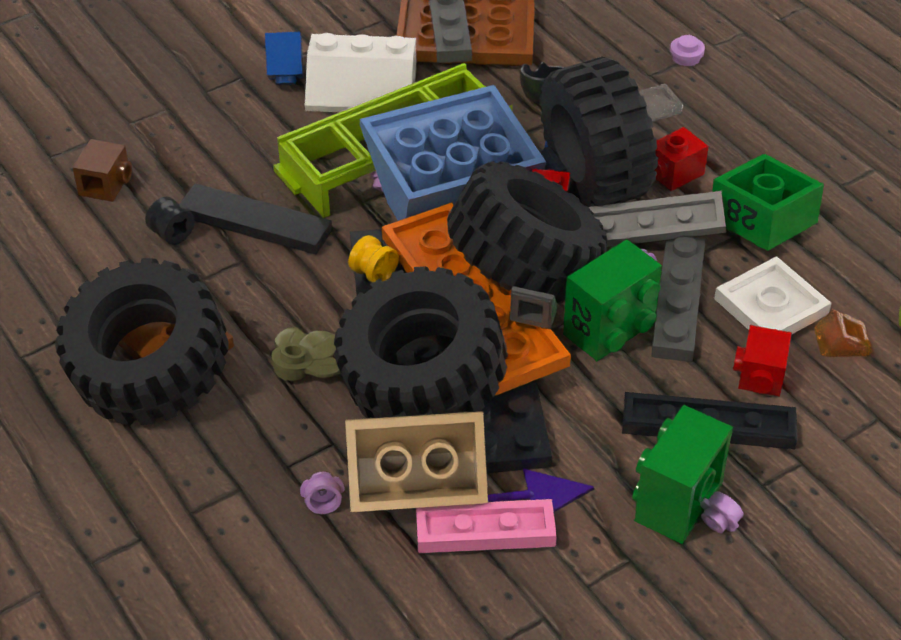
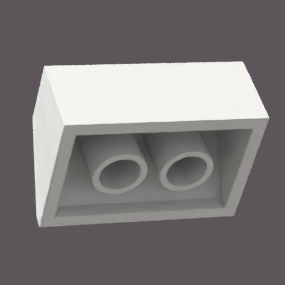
M331 33L311 34L307 53L305 111L342 112L415 83L416 38H404L402 36L377 37L363 34L356 36L333 35Z

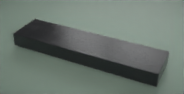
M197 183L193 185L179 204L180 207L189 210L197 222L317 255L332 232V220Z
M625 392L622 434L657 437L664 421L667 418L673 420L682 406L685 405L732 426L730 444L794 450L796 448V407Z

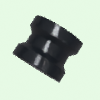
M166 196L159 198L149 207L145 222L146 226L154 233L160 234L164 241L175 245L183 242L191 234L195 218L189 210L180 207L173 198Z

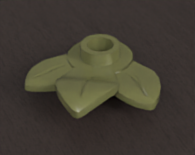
M298 327L284 329L276 336L274 342L276 348L271 353V364L274 367V373L278 377L290 381L300 380L306 376V373L319 378L340 374L336 359L333 358L336 351L334 345L335 334L327 331H312L306 335Z

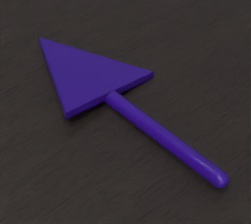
M523 468L527 490L488 495V502L552 499L553 512H556L594 490V486Z

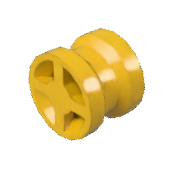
M367 235L358 240L352 248L348 265L351 270L358 274L365 273L366 278L371 283L378 279H381L383 282L392 276L391 273L395 272L399 262V254L392 247H382L379 239L374 236Z

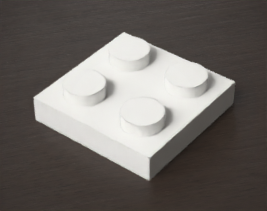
M777 256L717 287L714 298L748 330L750 325L792 332V334L827 316L831 307L829 300Z

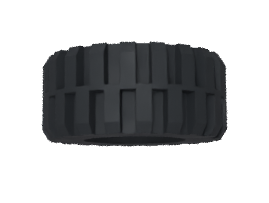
M598 57L551 72L541 87L542 94L540 95L539 104L542 111H540V119L544 128V140L564 164L566 172L570 173L569 194H574L580 199L579 202L588 207L622 203L645 195L652 187V183L657 175L655 171L658 167V157L655 152L657 142L653 136L652 128L654 126L652 119L648 116L646 110L647 104L644 97L638 91L636 81L629 77V71L614 59Z
M493 161L476 168L447 217L448 234L453 239V245L457 251L464 254V259L471 266L475 265L481 270L480 273L488 279L492 278L500 283L499 286L508 291L512 290V287L515 286L554 295L557 304L565 302L567 276L598 258L607 250L606 231H603L602 223L599 219L594 218V213L588 206L581 204L579 198L572 193L569 194L558 183L544 178V175L535 171H528L525 167L517 164L512 166L508 162L500 161L495 163Z
M142 258L141 263H134L133 260L119 262L120 267L109 270L107 267L97 272L99 277L92 282L86 280L78 288V296L76 298L70 297L64 307L67 315L60 316L56 328L59 336L55 340L56 353L60 357L59 363L80 397L88 407H93L98 415L105 419H112L114 417L117 423L126 425L133 424L134 420H138L141 425L155 424L156 418L164 417L165 420L177 417V411L186 406L190 410L200 402L197 397L203 392L208 394L216 384L213 377L214 375L220 376L226 364L223 356L228 352V338L225 334L227 330L205 283L200 282L198 276L190 269H181L178 263L163 260L162 264H159L157 259ZM154 322L175 324L168 340L150 355L132 361L111 359L118 343L132 330Z
M426 266L414 267V272L404 273L403 270L391 273L392 277L383 282L381 279L376 280L370 284L368 292L365 294L360 292L352 300L351 305L353 308L345 310L339 321L341 328H338L335 333L334 345L336 351L334 355L336 364L355 406L359 407L361 414L367 419L480 412L485 407L483 401L485 399L491 400L499 390L498 381L501 382L507 369L505 362L508 357L507 346L493 302L490 301L488 293L480 285L474 284L473 279L461 273H457L454 276L452 270L437 267L436 271H429V268ZM432 335L447 336L454 339L447 349L427 362L409 366L389 363L399 349L415 339Z

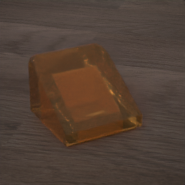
M832 309L814 328L822 356H869L872 353L865 323L847 314Z

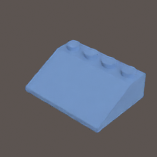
M495 85L360 119V127L386 201L398 221L449 203L455 204L475 169L488 162L494 161L498 163L502 161L508 162L512 166L517 164L531 172L532 169L544 170L546 164L545 159Z

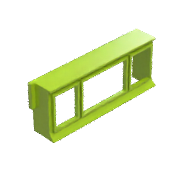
M463 63L279 136L277 141L280 163L273 165L274 172L295 196L302 193L319 214L326 218L330 216L328 190L376 171L370 153L360 143V141L365 140L360 127V119L476 90L485 86L467 70V65ZM345 147L357 159L323 174L311 163L313 160Z

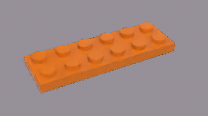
M453 203L382 226V239L387 246L392 247L398 252L399 262L407 273L414 272V267L426 266L429 268V271H436L437 267L452 270L454 276L457 273H461L473 279L474 284L480 285L488 293L498 316L508 354L505 360L507 365L505 377L501 382L498 381L500 388L495 395L570 367L571 354L551 329L511 321V290L508 291L499 286L500 283L482 275L480 269L475 265L471 266L464 259V254L457 251L453 245V239L449 237L447 217L454 205Z

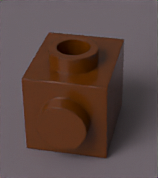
M90 139L72 167L79 196L111 202L115 200L124 183H128L132 175V164L128 161L125 145Z

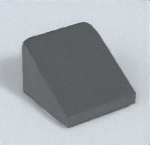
M513 286L511 290L510 320L551 329L558 306L555 296Z

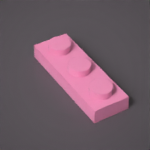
M552 499L498 501L482 504L416 508L418 553L556 547V528Z

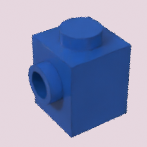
M265 33L267 77L269 80H275L276 85L296 84V79L304 78L301 33Z

